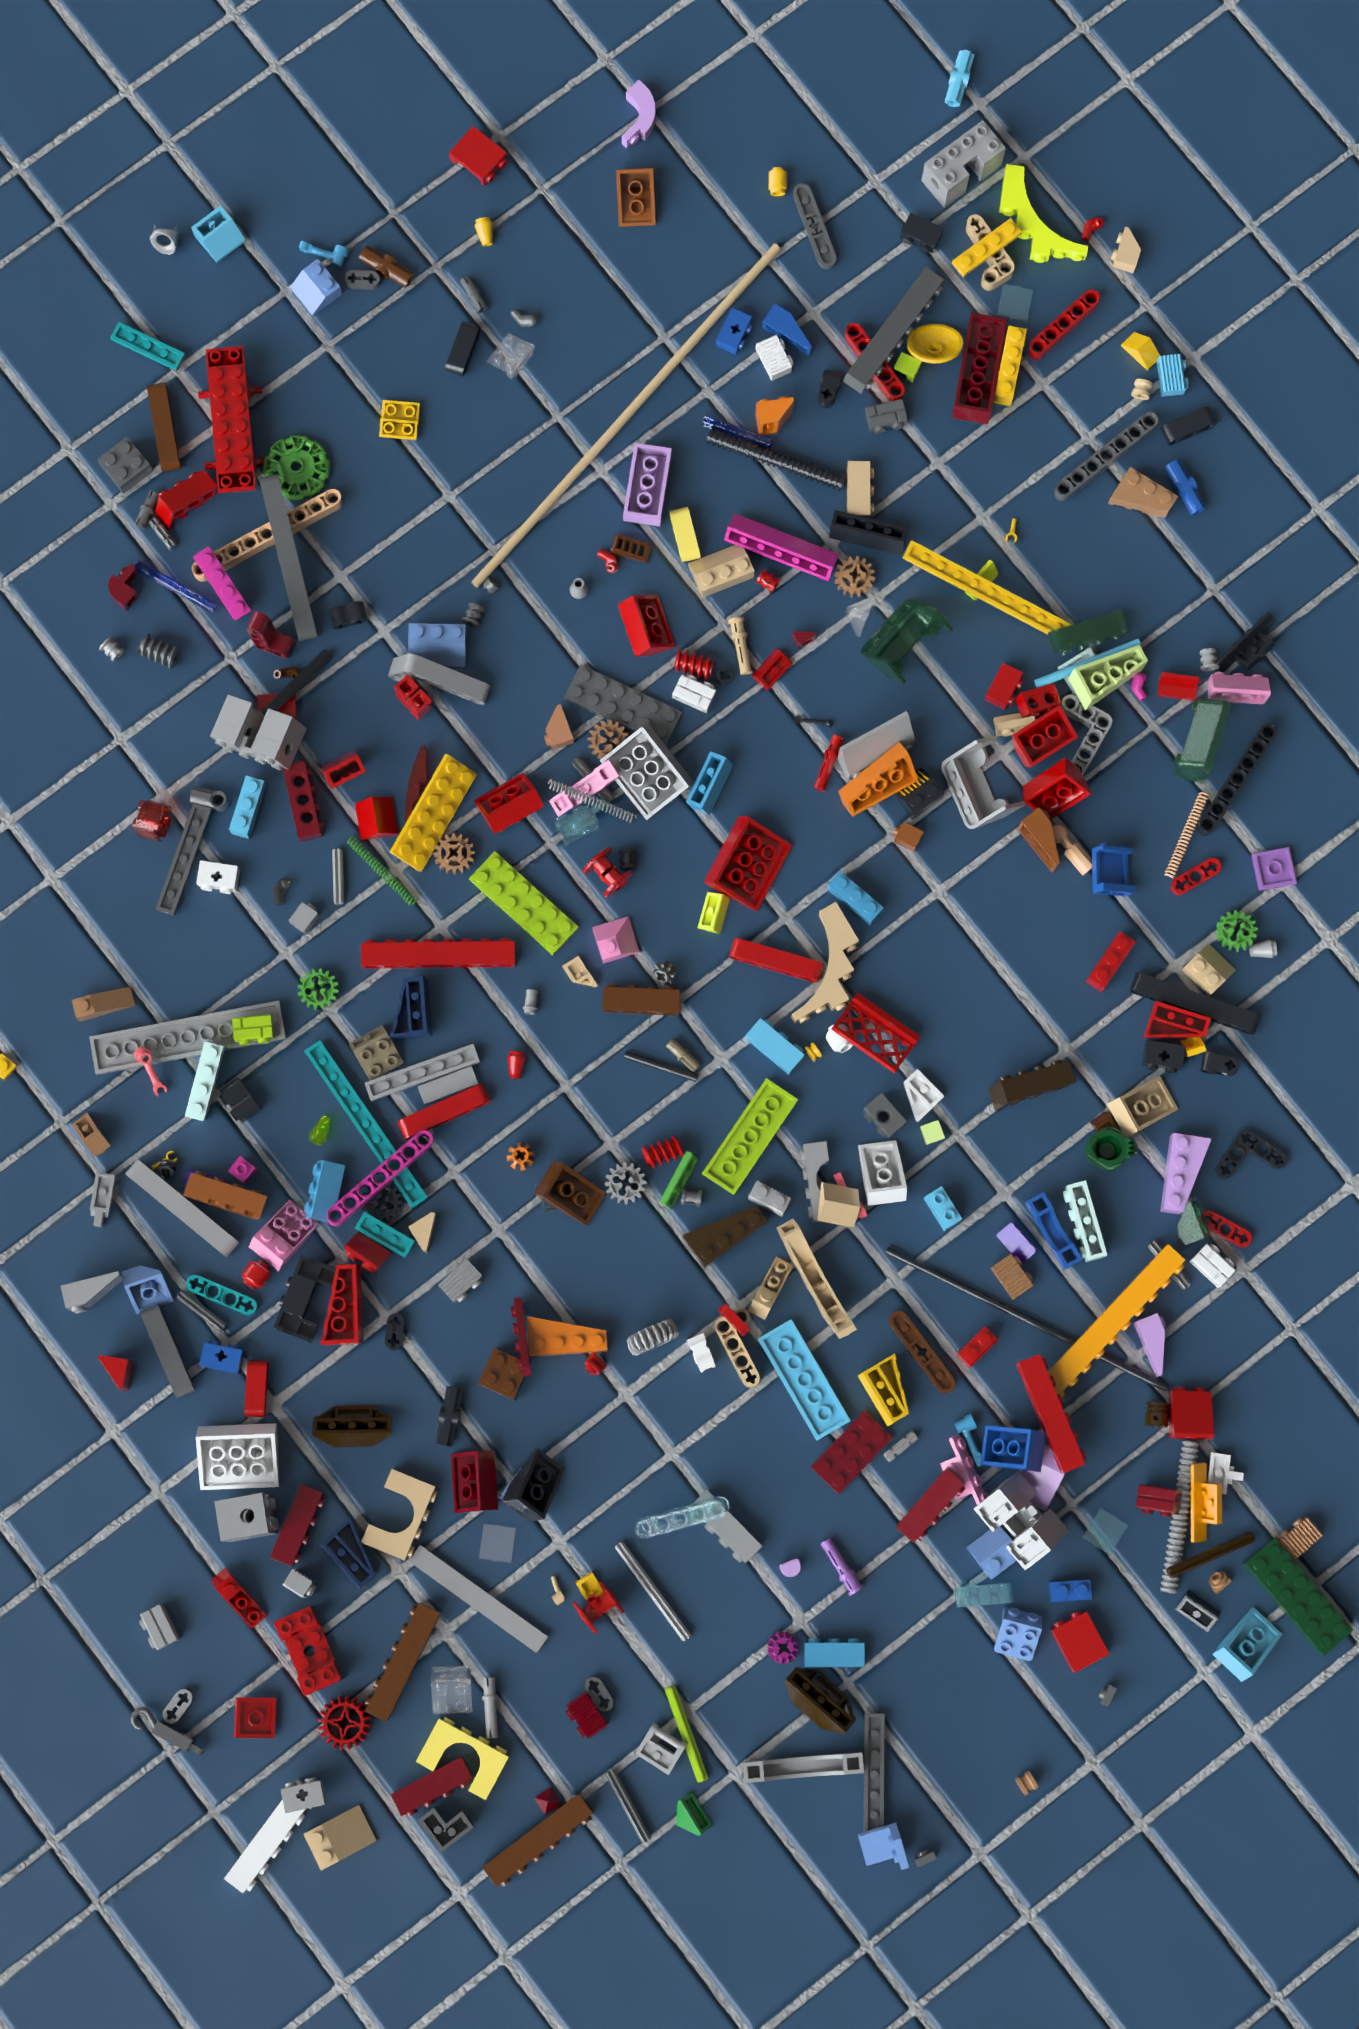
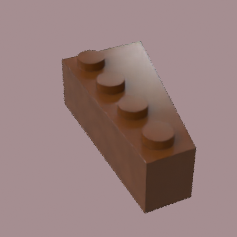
M195 1171V1174L190 1173L183 1196L254 1220L260 1219L267 1196L262 1195V1192L253 1189L249 1191L243 1189L244 1186L235 1183L232 1185L226 1184L225 1180L214 1177V1179L207 1178V1174L200 1171Z

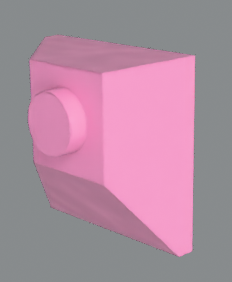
M629 916L592 927L603 964L640 953Z

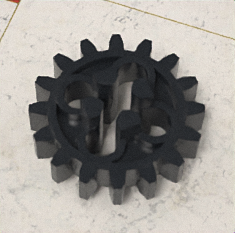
M389 1183L375 1196L378 1200H382L383 1192L389 1191L390 1194L385 1197V1202L387 1204H394V1208L389 1210L386 1205H382L381 1213L377 1215L374 1211L379 1208L378 1202H371L369 1200L362 1208V1211H368V1214L383 1222V1219H386L390 1223V1217L396 1219L395 1213H401V1209L398 1206L403 1205V1202L398 1199L402 1195L396 1194L398 1188L391 1189L392 1184ZM367 1187V1189H368L369 1192H368V1193H363L362 1195H368V1194H370V1192H371L370 1188Z

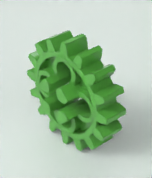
M1237 910L1234 911L1233 915L1227 912L1226 917L1221 916V922H1217L1216 927L1218 929L1215 932L1216 935H1219L1217 941H1223L1222 947L1228 945L1229 951L1235 948L1236 952H1239L1240 947L1245 951L1247 944L1252 946V940H1256L1257 935L1255 933L1258 931V928L1254 927L1256 921H1250L1251 915L1245 917L1244 911L1240 915ZM1237 921H1241L1242 923L1240 925L1239 931L1237 932L1236 941H1232L1231 939L1233 938L1234 931L1236 930ZM1229 926L1230 928L1226 930L1224 927Z
M322 968L319 969L318 973L312 969V974L309 975L305 972L306 978H300L302 985H297V988L302 991L298 992V996H303L301 1002H307V1008L313 1005L316 1011L318 1006L325 1010L326 1004L330 1007L332 1006L331 1000L337 1001L334 994H339V990L335 989L339 984L338 982L333 983L336 978L335 976L329 977V971L323 974ZM316 977L319 978L318 984L322 988L320 992L324 997V1000L321 1002L317 1000L319 996L314 991L316 990V985L313 983V979ZM326 984L331 985L329 990L324 989ZM311 989L313 991L310 995H307L306 990Z

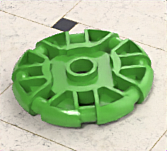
M292 435L290 438L278 440L268 450L269 454L267 457L265 456L263 462L264 476H270L276 471L279 472L278 478L285 499L304 500V497H312L325 486L324 482L330 475V460L327 459V452L316 440L308 439L307 436ZM293 445L294 448L286 450L287 446ZM303 447H309L308 452L302 450ZM276 456L281 457L279 462L274 460ZM314 458H319L320 462L315 463ZM294 463H300L302 465L299 471H293L291 469ZM315 473L319 474L318 479L314 478ZM285 483L290 486L289 489L283 487ZM307 484V489L300 490L299 486Z

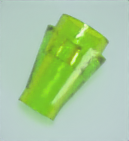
M321 1116L308 1134V1140L313 1144L322 1146L327 1140L332 1120Z

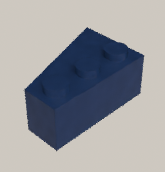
M423 976L404 978L390 1038L393 1040L430 1037L432 1036L428 979Z
M349 1518L320 1547L360 1591L375 1578V1573L352 1520Z

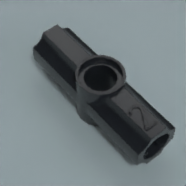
M446 1387L443 1406H441L439 1413V1428L435 1444L453 1446L455 1430L458 1427L461 1413L462 1388Z

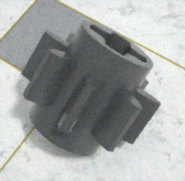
M667 960L663 963L659 961L655 965L656 969L652 972L655 974L656 981L663 983V985L667 982L672 983L675 980V975L678 973L674 964Z

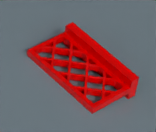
M859 993L855 995L831 1029L893 1073L897 1071L921 1037ZM852 1009L857 1012L859 1018H851L849 1011ZM870 1021L874 1024L875 1029H867L865 1022ZM861 1022L862 1030H854L852 1023ZM848 1023L850 1031L842 1030L838 1027L839 1024ZM885 1032L890 1035L891 1040H882L881 1033ZM876 1033L878 1041H870L868 1034ZM864 1034L866 1042L858 1041L855 1035ZM901 1043L908 1049L906 1051H898L897 1044ZM892 1044L894 1052H885L884 1045ZM880 1045L881 1053L872 1051L871 1046ZM888 1056L896 1057L897 1064L895 1066L888 1062Z

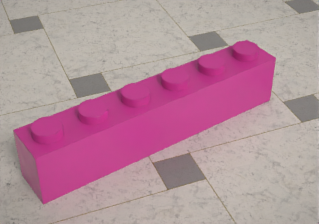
M734 514L724 541L826 581H829L839 554L738 514Z

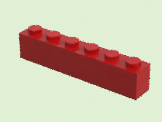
M1038 1354L1016 1364L1042 1429L1046 1433V1439L1060 1473L1063 1474L1085 1465V1453L1083 1449L1079 1450L1077 1445L1079 1441L1075 1430L1072 1431L1070 1428L1071 1419L1069 1414L1063 1411L1061 1406L1064 1405L1063 1399L1060 1394H1056L1054 1389L1056 1383L1053 1376H1049L1047 1372L1049 1366L1045 1357H1041Z

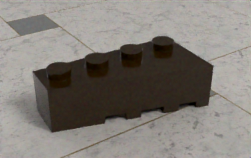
M1057 1060L1050 1063L1051 1066L1048 1067L1040 1065L1033 1068L1034 1071L1032 1072L1023 1070L1016 1073L1017 1076L1015 1077L1006 1075L999 1078V1082L988 1089L995 1111L1002 1109L1008 1103L1012 1106L1026 1100L1027 1097L1030 1100L1043 1095V1092L1048 1094L1076 1083L1069 1060L1065 1062Z
M754 1206L684 1234L682 1239L705 1269L765 1226L768 1221L759 1208Z

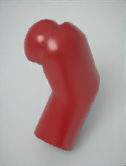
M1095 217L1086 221L1081 239L1089 241L1091 233L1104 225V220L1101 217Z
M601 548L597 557L605 560L606 570L609 573H615L618 570L617 557Z

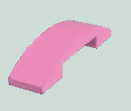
M607 760L594 769L592 773L571 786V788L574 787V790H581V793L584 792L585 794L588 793V796H593L620 775L612 762ZM567 790L565 795H563L564 791H562L561 794L559 793L550 799L549 802L558 817L580 805L582 796L577 801L578 794L574 800L575 793L570 798L571 791L567 797Z

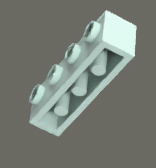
M1086 1180L1067 1185L1065 1191H1063L1065 1202H1069L1071 1210H1068L1070 1220L1074 1221L1076 1226L1074 1235L1076 1240H1080L1081 1247H1079V1252L1082 1259L1085 1258V1261L1089 1262L1106 1257V1248Z

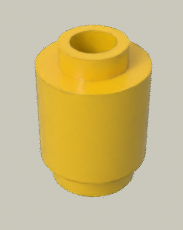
M774 167L769 171V191H771L772 196H784L785 191H787V171L783 170L782 167Z

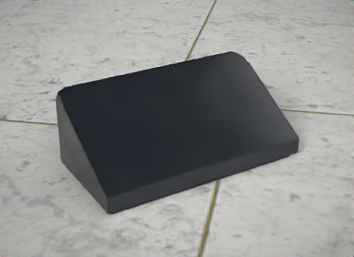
M1190 1590L1185 1593L1175 1608L1176 1611L1207 1632L1219 1619L1221 1613Z

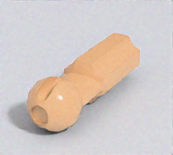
M1062 825L1053 826L1055 843H1060L1065 848L1064 855L1082 875H1085L1092 869V859L1078 843H1072L1067 838L1068 833L1065 827Z

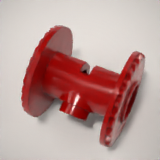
M607 847L598 853L583 869L585 875L595 870L599 878L609 886L604 893L606 898L621 889L634 874L632 870H629L622 875L607 857L613 851L611 847Z
M602 1581L599 1584L604 1592L599 1596L591 1595L587 1599V1605L581 1609L575 1601L572 1603L579 1616L595 1634L599 1632L593 1623L601 1618L604 1613L606 1614L615 1606L622 1614L625 1612L618 1599Z

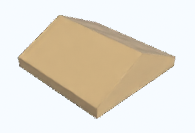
M822 1182L817 1221L853 1228L860 1209L858 1189Z

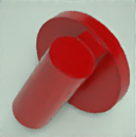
M592 1352L584 1362L585 1370L591 1375H600L607 1367L595 1352Z

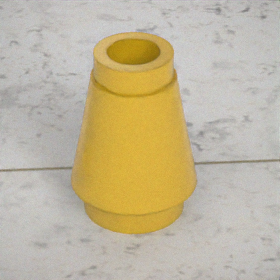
M489 217L476 219L474 226L482 246L492 245L493 222L490 221Z

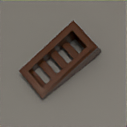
M615 533L611 553L616 556L647 563L652 545ZM619 542H622L621 549H618ZM630 544L628 552L625 551L626 545ZM634 546H637L636 554L632 553ZM641 547L645 548L643 557L639 556Z

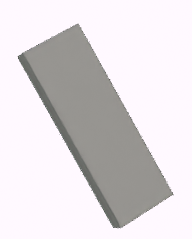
M470 1066L420 1085L418 1089L424 1105H427L479 1084L473 1068Z

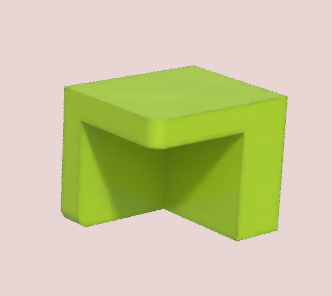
M901 352L894 369L907 375L906 381L913 383L921 368L922 361Z

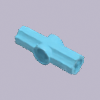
M960 50L945 98V103L948 106L960 107L964 90L969 82L970 69L975 55L971 51Z

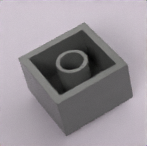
M125 437L97 459L102 469L123 494L153 472L150 464L128 437Z

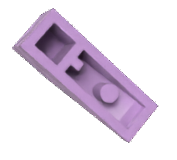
M1158 1313L1134 1322V1326L1154 1374L1158 1377L1163 1372L1164 1327H1166L1163 1317H1159Z

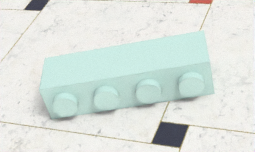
M209 1041L204 1042L185 1113L186 1117L201 1121L206 1120L225 1050L224 1045Z

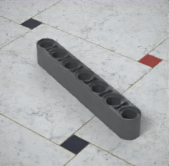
M1153 412L1145 413L1061 479L1054 491L1056 499L1066 501L1153 433L1159 421L1158 416ZM1150 420L1153 423V425L1149 426L1145 423V421ZM1135 431L1139 436L1134 437L1130 432ZM1116 443H1123L1125 447L1119 448ZM1102 454H1108L1111 459H1104ZM1093 465L1097 470L1091 471L1088 466ZM1078 476L1082 481L1076 482L1073 477ZM1059 488H1066L1068 493H1061Z

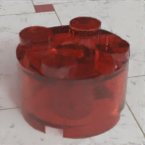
M141 800L138 806L139 813L137 818L133 820L132 829H135L136 835L139 837L161 842L160 838H165L170 828L172 818L168 817L169 812H172V808L169 805L152 800Z

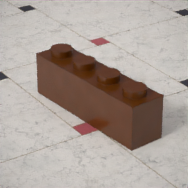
M607 984V987H603L602 1013L679 1016L680 990H676V987L667 986L665 989H657V986L638 988L637 985H626V988H622L617 984Z

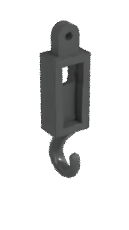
M139 1707L132 1712L131 1723L134 1728L142 1730L143 1726L137 1723L136 1718L139 1714L143 1713L150 1722L151 1733L185 1752L190 1749L199 1755H203L205 1750L193 1743L195 1739L161 1720L156 1721L149 1709Z

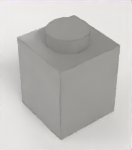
M302 902L289 919V922L306 935L319 918L316 912L318 909L310 903L306 905Z

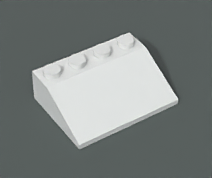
M277 1423L198 1426L196 1445L200 1490L279 1487Z

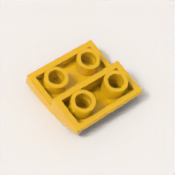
M383 400L379 437L417 440L420 403Z

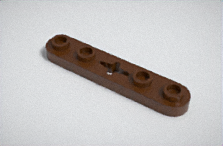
M902 1311L893 1312L889 1317V1325L935 1388L940 1393H950L955 1387V1380L909 1317ZM915 1344H917L921 1349L926 1348L927 1351L925 1352V1355L928 1358V1361H926V1359L922 1355H917L919 1351Z

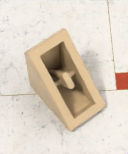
M433 1212L408 1226L423 1252L427 1253L436 1219V1213Z

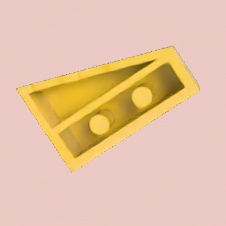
M895 1354L858 1375L887 1426L909 1414Z

